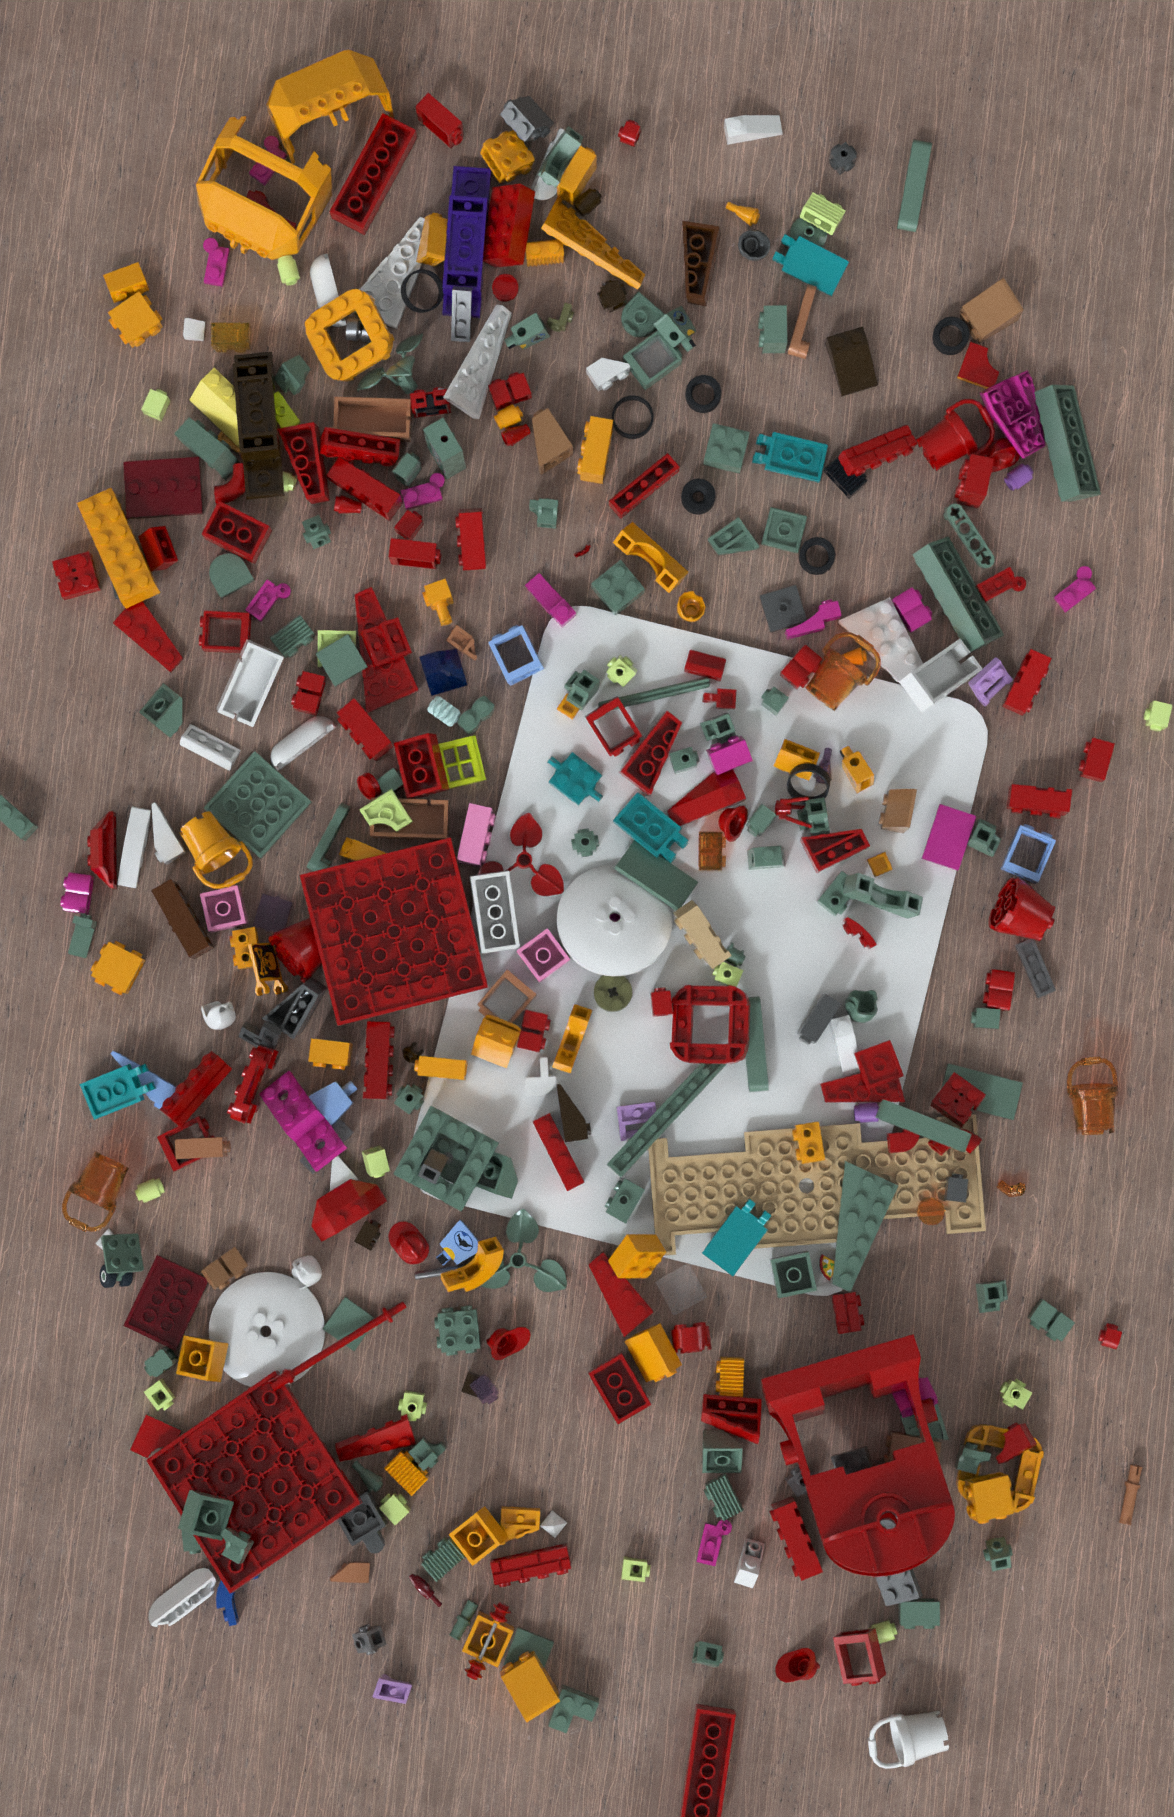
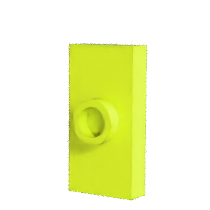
M279 391L274 393L276 421L280 427L295 426L301 423Z

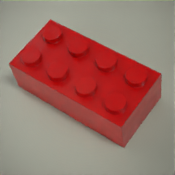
M521 183L492 188L485 230L483 262L495 268L523 265L535 191Z

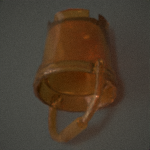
M851 632L836 634L822 649L824 661L805 688L819 701H822L827 707L835 711L857 686H862L863 684L868 686L877 676L881 665L879 653L875 650L874 645L860 635ZM851 637L867 651L874 654L876 667L869 678L844 656L830 648L837 639Z
M1100 1056L1082 1058L1070 1068L1067 1076V1094L1072 1100L1075 1132L1079 1134L1082 1131V1135H1102L1104 1130L1109 1129V1134L1114 1133L1115 1097L1118 1096L1116 1069L1112 1062ZM1105 1063L1112 1072L1113 1084L1089 1083L1072 1085V1075L1080 1065Z
M95 1151L77 1182L75 1181L70 1185L63 1199L62 1213L69 1224L83 1232H95L104 1228L116 1210V1198L129 1168ZM71 1193L109 1211L105 1220L98 1226L89 1227L87 1224L71 1218L67 1212V1203Z

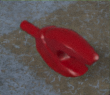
M411 1574L409 1576L410 1581L427 1600L430 1598L438 1607L442 1605L433 1595L435 1591L427 1581L418 1575Z

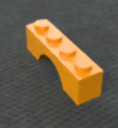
M633 522L622 529L613 541L626 555H636L646 560L655 571V581L668 593L674 590L689 573Z

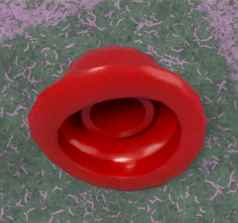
M745 806L727 808L719 817V828L724 832L725 838L729 842H734L738 839L745 827L748 817V810Z

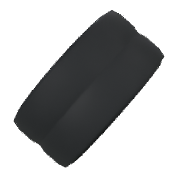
M700 478L687 482L681 494L684 508L696 515L708 512L713 507L716 498L715 489L712 484ZM701 492L704 495V499L699 502L695 501L693 494Z

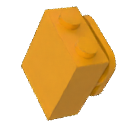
M486 1015L476 1034L471 1055L507 1068L521 1032L520 1027L498 1017Z

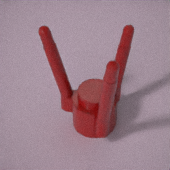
M809 797L780 798V800H776L775 814L779 815L780 820H787L812 828L811 824L788 816V814H792V809L801 810L806 806L792 805L793 802L809 800Z

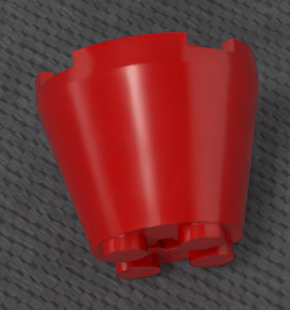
M1010 878L997 895L999 899L996 902L995 909H991L988 921L989 928L996 932L1040 941L1046 929H1051L1055 919L1052 916L1055 906L1049 903L1024 880Z
M310 917L276 931L269 936V943L276 947V956L293 976L298 975L301 977V982L305 983L322 964Z

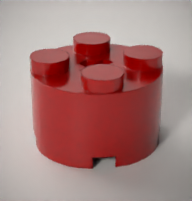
M706 1322L694 1323L693 1327L688 1328L686 1324L675 1325L673 1327L674 1330H671L672 1346L676 1354L678 1350H680L681 1354L701 1352L705 1350V1347H707V1351L712 1350L709 1326H706Z

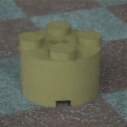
M603 975L597 980L594 986V999L601 1009L607 1012H618L626 1008L631 1001L632 986L626 977ZM616 988L618 996L609 997L608 989Z

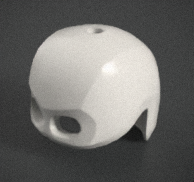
M215 1001L203 1005L201 1008L203 1018L211 1029L221 1030L229 1027L235 1021V1011L230 1001L226 1004Z
M303 1256L293 1261L292 1275L294 1279L299 1281L297 1285L299 1289L309 1287L321 1279V1266L313 1256Z

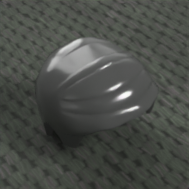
M753 229L744 232L739 237L738 249L746 259L759 261L768 255L771 243L763 232Z

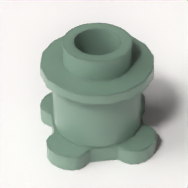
M731 942L726 949L731 954V957L726 959V961L734 964V967L737 965L741 966L746 957L743 955L744 950L740 951L734 948V943Z

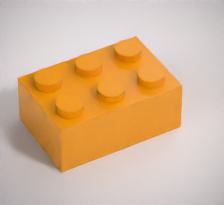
M591 416L590 422L586 421L584 429L586 440H582L581 456H583V459L579 458L577 474H580V480L603 484L613 432V420Z

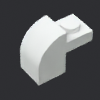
M548 1057L540 1058L541 1077L525 1078L526 1097L544 1096L554 1088L556 1076L549 1077V1073H552V1061H548Z

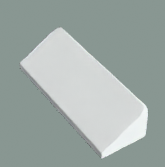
M192 724L189 725L180 740L181 746L229 771L241 751Z

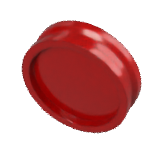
M510 274L497 276L492 283L494 296L502 302L513 300L519 291L517 280Z
M366 772L357 778L358 788L367 799L371 800V798L380 795V785L372 774Z

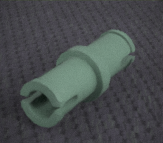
M469 1599L467 1600L461 1614H458L456 1617L458 1620L449 1634L451 1637L460 1641L466 1627L471 1624L470 1620L479 1606L478 1604Z

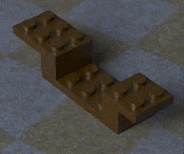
M272 352L234 355L235 363L232 365L239 449L243 460L246 499L285 496L281 445L276 423L274 390L276 388Z

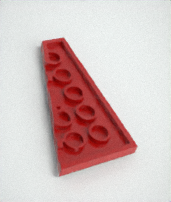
M372 587L354 594L360 654L368 668L362 671L367 714L419 691L404 657L376 668L372 664L360 632L387 621Z

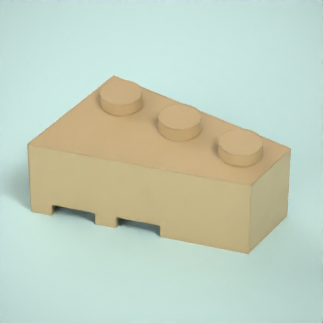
M693 900L673 912L677 918L674 922L680 930L684 929L686 932L684 937L690 945L693 943L696 949L693 951L699 960L703 958L713 969L731 957V954L724 948L721 939L715 934L710 923Z

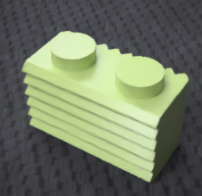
M813 192L803 207L800 218L810 222V224L820 228V230L833 235L842 221L846 210L841 205L833 204L826 200L823 195Z

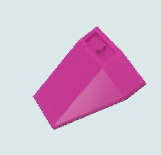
M1028 370L980 392L988 413L1022 459L1046 446L1040 414L1035 402V387Z

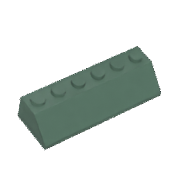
M1050 385L1034 392L1061 502H1072L1101 495L1074 386Z
M949 536L931 542L912 554L917 566L920 567L924 574L926 582L929 583L933 590L935 598L941 604L944 614L950 620L953 630L969 649L970 653L1004 636Z

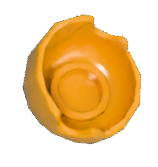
M694 591L684 592L679 597L676 606L679 616L689 622L698 621L704 615L706 608L703 598L696 595Z

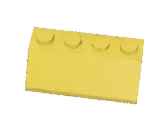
M213 368L199 382L189 400L239 447L235 389L219 371Z

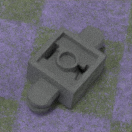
M367 1489L359 1494L363 1503L337 1521L352 1546L363 1540L368 1551L376 1554L382 1551L385 1546V1540L379 1530L386 1527L388 1522L372 1494Z

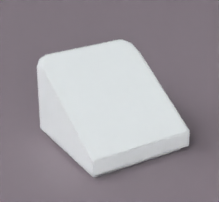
M185 318L184 339L204 341L205 322Z

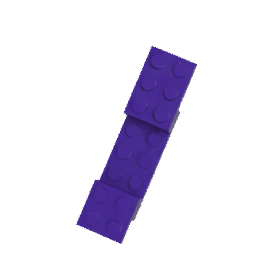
M453 166L442 287L444 294L443 316H452L453 286L472 288L471 317L480 318L485 229L488 218L491 182L490 168Z

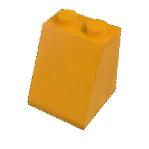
M527 1651L521 1654L519 1660L515 1663L509 1662L502 1667L500 1671L501 1678L526 1723L560 1702L558 1688L534 1651L530 1653Z

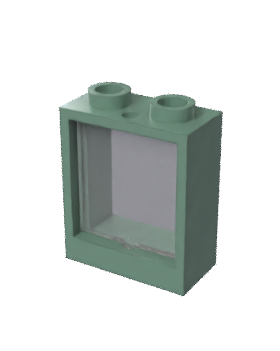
M656 331L623 355V362L630 365L631 373L646 391L682 364V354L677 347L673 348L659 331Z

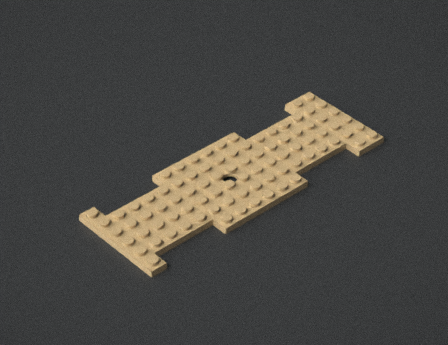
M976 1114L971 1115L961 1129H967L978 1135ZM936 1117L940 1122L960 1128L947 1117ZM860 1123L820 1126L825 1160L801 1164L800 1160L796 1159L795 1149H798L797 1141H793L792 1130L795 1128L744 1132V1152L668 1157L667 1138L657 1139L648 1149L655 1234L666 1250L664 1256L676 1255L675 1235L717 1232L734 1208L737 1206L742 1209L748 1199L756 1203L750 1211L755 1217L759 1218L764 1210L772 1215L764 1225L768 1229L754 1249L835 1243L838 1232L845 1161L898 1185L884 1219L945 1215L946 1234L986 1231L979 1145L971 1154L967 1151L964 1153L950 1148L941 1156L928 1145L930 1139L919 1138L917 1144L908 1151L888 1153L887 1141L862 1142ZM952 1173L963 1174V1178L968 1179L966 1203L944 1200L946 1176L952 1177ZM804 1178H809L814 1183V1189L810 1193H803L799 1189V1183Z

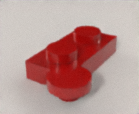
M1008 567L979 583L976 587L986 603L1011 588L1016 592L1023 591L1026 587V580L1021 576L1015 577L1011 567Z

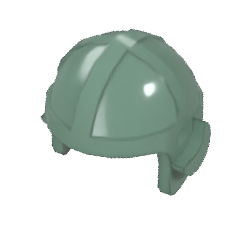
M853 990L845 1000V1008L851 1020L865 1023L873 1019L878 1011L876 1000H878L877 993L874 990Z

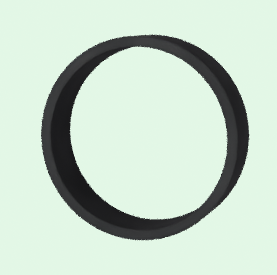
M426 269L416 270L407 275L403 280L401 296L409 309L418 313H426L435 309L441 303L444 296L443 284L434 272ZM413 274H427L436 282L439 295L437 302L432 308L420 309L409 301L406 294V285Z
M630 395L623 397L615 404L612 411L613 427L621 436L628 439H637L646 435L652 427L653 409L644 398ZM626 401H639L649 409L651 422L643 432L628 434L617 427L614 420L615 411Z
M810 763L794 767L787 781V790L792 798L809 797V800L826 798L830 788V777L827 772L820 766ZM800 772H812L824 780L827 789L818 796H805L793 788L791 778ZM800 801L799 803L806 804V801Z

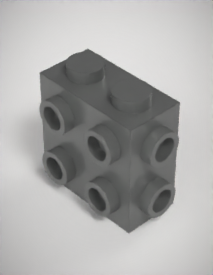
M530 96L519 97L515 100L510 99L504 104V110L500 115L504 118L505 123L517 133L518 138L524 142L535 141L541 137L545 138L551 132L550 128L554 122Z

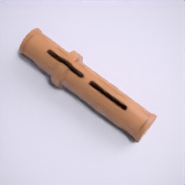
M1130 1464L1128 1479L1124 1484L1126 1490L1119 1523L1132 1524L1137 1491L1141 1486L1139 1484L1143 1468L1141 1466Z

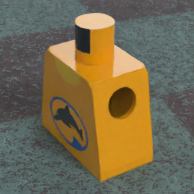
M850 746L840 750V754L843 757L842 768L856 793L858 794L874 785V774L859 751L853 753Z

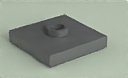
M796 585L759 596L770 633L807 621Z

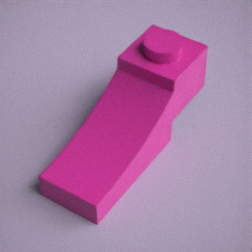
M540 573L525 584L528 591L561 627L565 626L576 616V612L551 587Z
M830 599L821 602L822 605H819L818 612L800 625L786 629V639L789 640L824 631L825 622L837 620L841 617L838 601L833 602Z

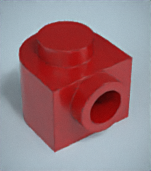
M633 120L626 121L625 126H621L618 133L620 142L635 147L641 133V127Z
M1107 1323L1098 1335V1341H1101L1100 1345L1116 1350L1120 1343L1122 1331L1118 1329L1117 1325Z

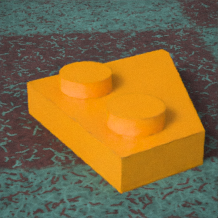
M502 1506L500 1526L508 1538L500 1545H504L515 1538L519 1539L527 1533L538 1531L540 1527V1508Z

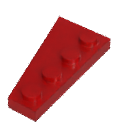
M861 1073L820 1084L825 1102H881L882 1099L890 1102H905L899 1078L868 1090Z
M405 1414L401 1416V1420L393 1422V1420L388 1421L382 1428L377 1430L375 1428L369 1429L365 1435L360 1436L357 1434L336 1443L335 1447L341 1462L415 1445L416 1441L408 1415Z

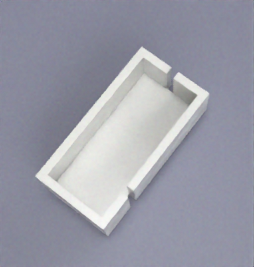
M246 639L240 653L242 659L238 658L216 709L218 713L234 719V713H236L237 721L253 727L284 657L281 653Z
M961 639L899 681L921 712L930 708L982 670V667L973 655L960 665L959 661L970 653Z

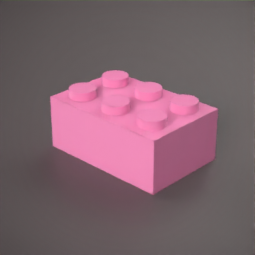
M469 803L457 856L458 863L481 868L482 864L486 863L488 853L485 851L486 845H490L492 836L489 830L490 826L494 827L496 819L492 808Z

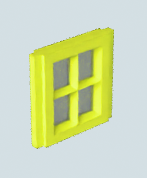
M476 735L439 744L449 789L486 780Z

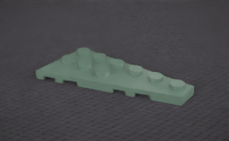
M847 1161L844 1162L832 1284L851 1292L898 1185Z

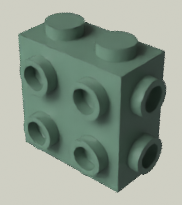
M472 1305L461 1306V1310L453 1311V1307L442 1308V1312L437 1314L438 1317H434L435 1329H439L440 1337H436L437 1348H441V1353L446 1352V1356L457 1355L458 1351L465 1350V1353L477 1352V1349L481 1348L477 1308L472 1309Z

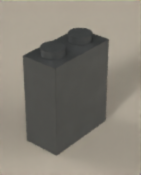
M827 994L821 995L797 1032L800 1035L799 1039L807 1045L815 1044L839 1009L841 1003Z

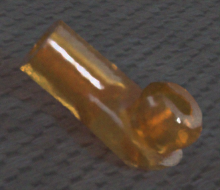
M1000 1180L996 1185V1188L1008 1197L1022 1196L1026 1190V1186L1022 1182L1009 1186L1003 1180Z

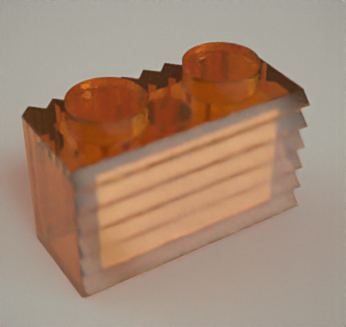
M699 832L698 871L721 872L722 867H726V856H722V848H726V838L722 836V832Z

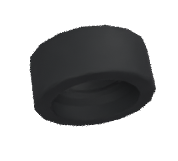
M953 316L945 317L938 322L933 331V344L942 354H958L963 351L968 343L970 336L969 328L960 318ZM949 325L956 326L962 333L961 342L953 347L946 346L940 340L941 330Z
M699 375L691 379L685 393L686 402L689 407L699 413H708L714 410L720 403L722 393L720 384L716 379L708 375ZM701 383L710 385L715 394L712 402L706 405L698 404L692 396L694 387Z
M810 538L804 542L800 549V565L809 574H824L830 570L835 561V549L831 542L825 538ZM812 546H822L828 552V560L821 567H814L806 560V552Z

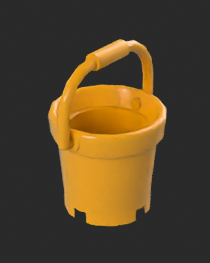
M212 812L202 813L204 818H192L180 829L182 832H179V834L184 839L195 859V866L192 869L199 880L211 888H229L244 880L245 876L250 873L253 866V858L245 844L231 837ZM241 848L246 854L248 866L243 873L240 872L221 884H213L203 877L202 874L211 873L232 860Z

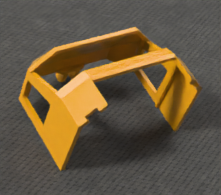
M349 49L276 80L266 104L271 120L292 164L295 163L293 157L295 149L289 137L303 124L328 115L333 126H337L334 112L339 110L342 119L346 122L349 119L344 108L348 104L369 95H378L384 110L388 112L390 117L394 118L390 94L374 58Z
M241 116L239 120L236 117H230L219 134L196 183L198 203L205 226L212 232L223 234L226 239L231 241L230 247L233 249L240 243V250L243 254H246L248 249H252L259 256L267 257L271 260L297 254L332 197L331 168L327 164L322 165L317 160L319 156L315 151L303 169L237 136L246 120V116ZM233 151L297 182L311 196L296 230L281 215L215 182L222 169L227 168V161ZM215 161L216 169L212 174L211 178L209 179V181H205ZM312 212V219L299 240V236Z

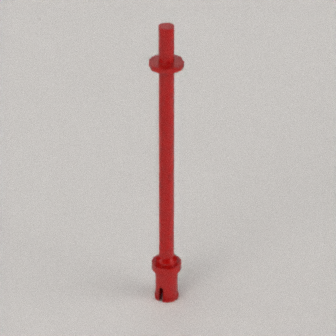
M402 1301L388 1311L383 1307V1314L292 1370L284 1369L283 1373L268 1381L271 1388L275 1392L287 1383H293L295 1376L386 1320L392 1323L391 1317L407 1308L405 1303Z

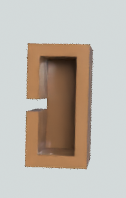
M234 1247L205 1267L201 1273L213 1290L218 1287L222 1290L230 1284L228 1280L235 1276L238 1279L245 1274L246 1271L244 1269L248 1264L236 1247Z

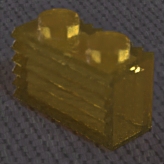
M212 322V349H216V352L220 353L227 352V349L234 350L237 353L251 350L250 324Z

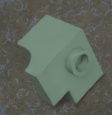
M297 355L282 363L275 375V381L285 393L291 391L293 395L300 393L306 383L305 378L311 369L302 357Z
M549 498L530 499L529 510L538 517L537 527L556 529L558 500Z
M583 670L582 673L575 671L564 685V688L570 692L566 700L580 710H583L599 690L600 680L586 670Z
M723 713L700 723L706 741L716 738L717 743L722 744L727 742L728 738L736 735V730L729 713Z
M825 797L806 800V806L797 811L798 820L811 824L812 828L799 825L800 831L810 829L811 836L830 834Z
M979 818L967 845L993 857L1001 841V838L995 834L997 826Z
M1006 1280L976 1283L979 1313L1000 1311V1303L1008 1300Z
M423 1437L408 1453L424 1471L427 1467L431 1469L439 1461L437 1459L438 1456L447 1447L442 1441L438 1444H432Z
M966 1442L965 1445L960 1444L954 1467L958 1470L976 1474L979 1464L989 1461L991 1453L978 1449L977 1445Z
M229 1527L224 1528L221 1536L225 1539L226 1546L222 1555L237 1564L243 1563L254 1541L250 1539L251 1536L243 1531L238 1533Z

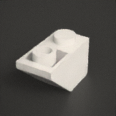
M601 358L586 368V373L598 392L602 389L604 391L609 389L614 381L625 379L630 372V365L628 363Z
M746 1538L734 1583L753 1588L759 1575L764 1543Z

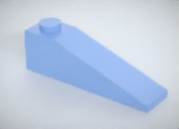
M117 1051L111 1052V1055L122 1067L128 1064L131 1065L132 1069L141 1066ZM151 1071L138 1075L142 1086L154 1082L156 1089L145 1094L150 1100L155 1102L154 1106L158 1109L162 1107L165 1099L173 1095L177 1087Z

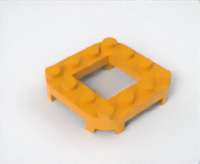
M352 289L343 293L313 312L305 321L306 335L326 374L334 380L352 381L354 380L353 377L379 361L387 360L391 356L393 341H395L394 336L389 332L374 303L375 299L359 289ZM356 311L372 342L342 360L327 332L329 330L328 327Z
M988 1424L975 1425L967 1432L964 1445L966 1442L973 1443L981 1450H984L985 1445L1004 1448L1005 1436L1003 1434L1009 1430ZM1035 1437L1033 1438L1037 1444L1021 1453L1014 1491L1010 1490L1014 1500L1013 1512L1026 1509L1035 1499L1034 1493L1041 1459L1044 1456L1041 1444ZM980 1464L976 1474L958 1470L956 1486L958 1492L966 1500L964 1480L978 1477Z

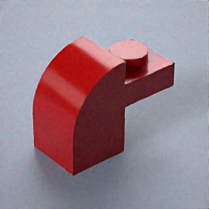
M902 1129V1132L887 1133L888 1153L905 1152L912 1149L917 1144L920 1135Z

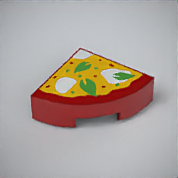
M821 1254L819 1259L820 1270L823 1276L830 1281L833 1276L834 1261Z

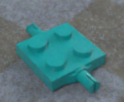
M572 752L562 763L553 758V756L548 760L547 763L556 769L555 774L548 783L579 806L589 795L598 802L603 798V795L595 790V786L602 775Z

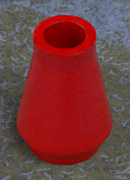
M527 424L505 428L501 432L506 446H513L531 434Z
M343 495L340 497L336 496L334 511L338 512V514L361 513L362 502Z

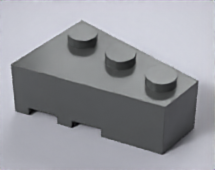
M311 977L262 1019L277 1025L283 1030L284 1034L294 1040L304 1031L328 987Z

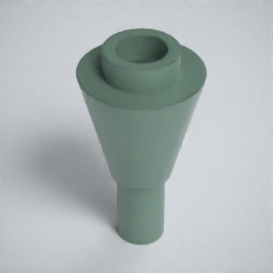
M358 1461L353 1463L351 1467L360 1474L369 1492L374 1491L376 1493L383 1486L382 1481L384 1478L365 1469Z

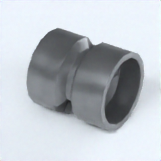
M349 315L346 325V340L357 341L360 338L362 342L371 343L372 341L359 316Z

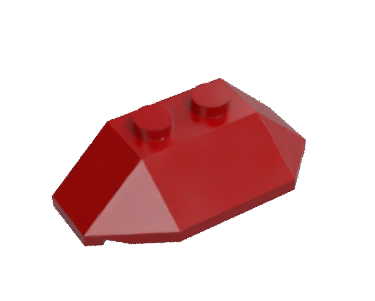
M109 811L90 830V835L87 837V844L90 847V855L87 857L88 866H91V870L110 888L117 889L116 813Z
M349 1179L317 1199L311 1226L322 1242L368 1215L387 1202V1199L377 1184Z

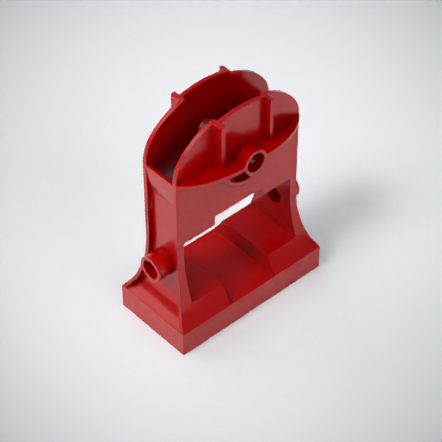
M914 1334L761 1379L762 1392L768 1412L779 1423L789 1439L779 1442L785 1464L787 1466L798 1462L826 1554L840 1568L858 1575L873 1577L890 1576L906 1572L924 1564L942 1548L954 1525V1505L927 1425L928 1423L938 1421L937 1413L931 1397L921 1400L919 1365L921 1356ZM868 1385L873 1399L905 1390L922 1443L893 1451V1461L846 1475L842 1466L810 1475L795 1422L824 1414L825 1404L823 1398ZM890 1520L894 1523L895 1527L886 1529L880 1522Z

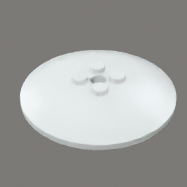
M616 865L596 867L578 876L563 893L557 910L558 935L566 952L583 968L605 976L630 975L651 965L664 951L672 930L671 907L615 870ZM616 913L620 916V920L613 922L609 916Z
M259 1272L237 1280L221 1294L210 1317L209 1339L228 1343L223 1370L230 1377L246 1386L252 1387L272 1372L279 1371L281 1374L284 1369L292 1370L322 1351L325 1339V1331L323 1330L325 1326L324 1315L318 1300L307 1287L299 1289L297 1286L299 1281L282 1273ZM263 1326L271 1328L270 1336L265 1337L261 1334ZM312 1366L295 1376L293 1381L295 1382L304 1376Z

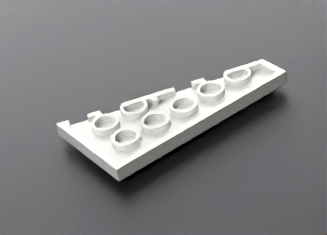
M419 217L408 230L405 237L393 248L389 256L381 262L369 276L367 282L359 289L375 299L374 303L385 324L395 329L398 328L406 308L401 296L402 282L407 275L420 270L423 265L416 262L425 220L422 217ZM419 273L413 274L407 282L406 294L408 299Z
M496 305L443 396L445 400L474 419L480 418L488 392V385H490L512 312L503 305Z
M890 597L838 621L892 675L896 682L901 681L923 664Z

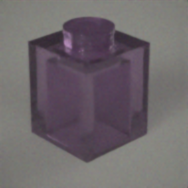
M486 1372L470 1383V1387L482 1404L486 1402L491 1404L498 1399L497 1394L500 1391Z

